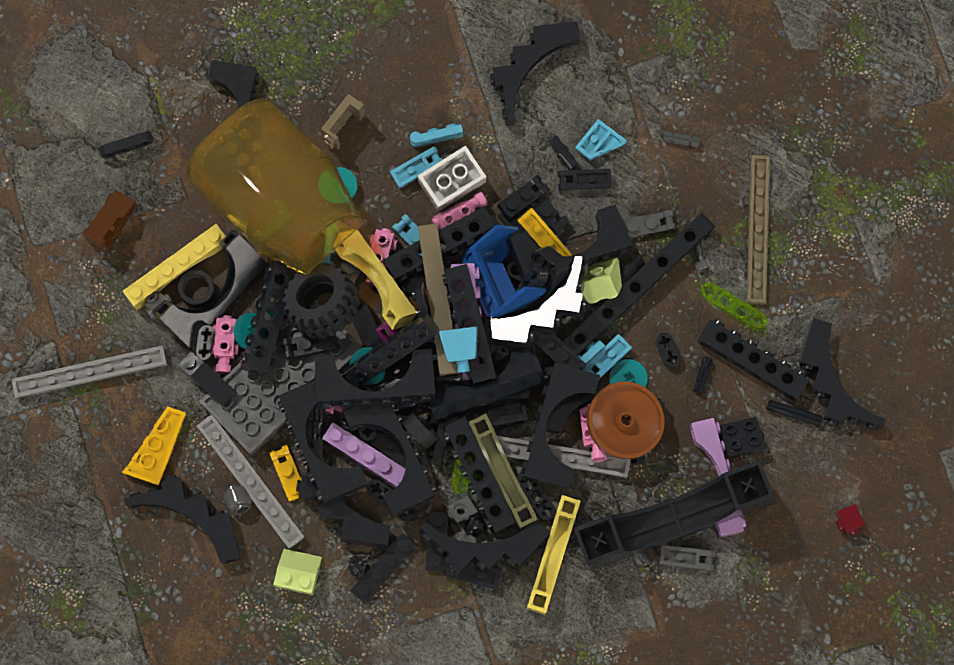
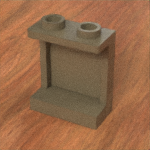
M350 94L345 97L321 128L323 142L331 149L333 147L337 150L340 148L339 137L336 134L351 115L360 121L365 116L364 104Z

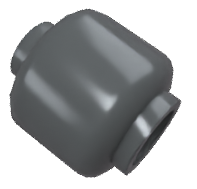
M232 485L223 496L228 510L237 515L246 513L252 504V499L244 486Z

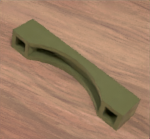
M487 414L469 421L468 423L513 514L517 527L521 528L537 520L503 452Z

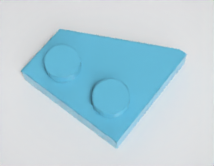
M598 119L575 147V150L590 161L625 145L627 140Z

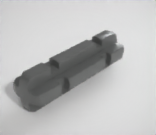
M670 131L664 132V142L671 143L673 141L674 144L691 145V147L696 148L700 145V137L698 136L690 137L687 134L676 132L672 134L673 132Z

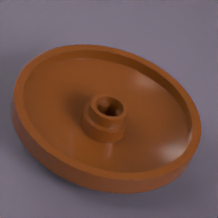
M616 382L603 388L591 401L587 412V426L592 440L603 452L619 459H635L651 451L661 439L664 430V413L657 398L645 387L633 382Z

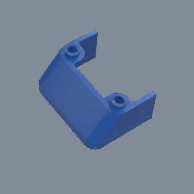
M494 226L463 254V264L475 263V267H479L480 278L476 279V287H480V298L478 299L487 317L498 318L527 308L546 292L545 288L525 286L515 292L502 263L509 255V246L506 240L518 231V228L514 226Z

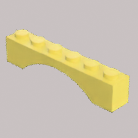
M215 224L124 289L123 293L136 311L144 306V303L148 301L152 294L160 292L183 272L222 250L223 248L219 243L225 237L224 233Z
M356 227L337 232L331 245L341 259L359 268L374 283L382 300V316L391 329H398L410 324L417 314L415 308Z
M564 495L561 497L527 610L543 615L547 612L581 502L580 500Z

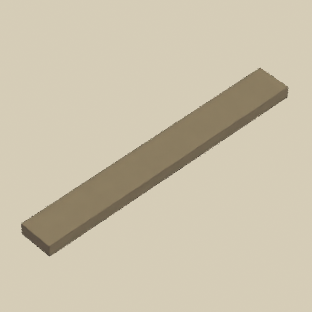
M751 155L746 304H766L770 156Z
M437 224L418 226L431 318L438 326L434 340L440 376L457 374V362L447 361L439 331L453 330L447 299V287L444 286L442 279L444 267Z

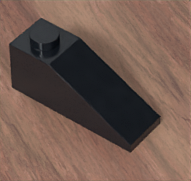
M191 351L178 364L179 368L190 379L223 406L237 393Z

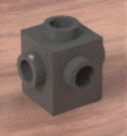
M159 291L152 294L148 301L144 303L148 308L146 313L153 320L155 318L158 319L153 312L165 300L172 304L174 303L167 294L163 295Z
M468 490L460 494L455 493L447 500L448 508H446L449 517L451 519L454 518L457 523L469 520L472 514L477 512V505Z

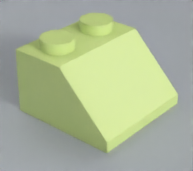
M618 258L610 259L603 263L598 262L588 267L587 275H584L583 278L584 291L582 293L588 303L593 304L602 299H613L618 296L622 287Z
M284 549L273 585L277 588L313 595L322 557Z

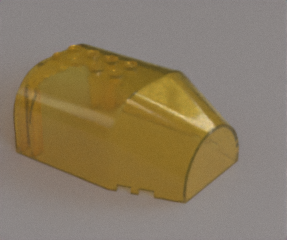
M256 99L237 109L197 146L189 159L186 171L187 177L196 192L256 252L266 254L275 261L279 260L285 263L286 266L305 275L311 272L364 224L334 161L268 99Z

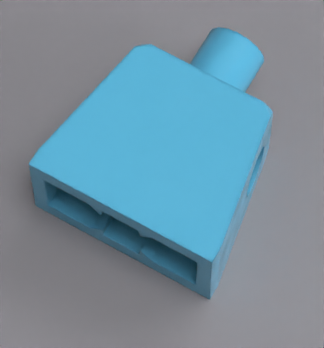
M478 327L439 331L447 361L457 362L458 373L469 371L468 360L477 358Z

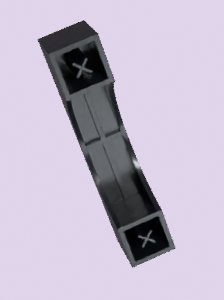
M758 460L725 472L711 482L673 499L627 513L608 515L574 528L585 562L590 570L593 571L775 504V499L761 461Z

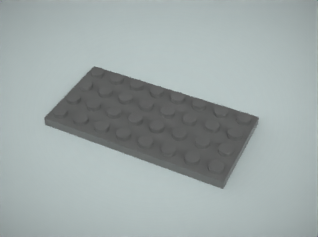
M314 300L310 309L319 308L321 305ZM287 318L281 324L267 374L259 376L240 369L241 363H239L223 378L237 392L225 406L221 405L208 393L199 402L252 455L288 419L286 412L281 413L277 402L280 401L279 395L316 380L314 356L334 355L335 364L338 371H340L349 364L352 355L357 350L363 348L345 329L342 332H336L337 350L284 360V348L281 347V340L304 336ZM297 346L291 347L292 351H297ZM255 348L254 354L257 357H259L260 352L257 348Z

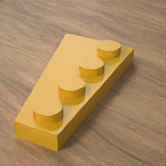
M167 406L150 434L143 441L142 446L134 454L131 462L122 473L160 486L186 413Z

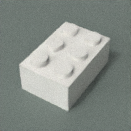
M464 146L419 174L418 182L437 211L440 212L486 183V175L467 147Z

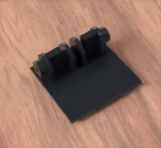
M756 417L719 425L726 447L727 458L731 457L733 459L736 456H745L746 453L750 455L753 452H762V450L767 449Z

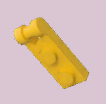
M282 446V449L278 451H270L269 454L289 502L299 499V492H296L297 480H301L288 446ZM285 456L287 461L280 463L278 458Z

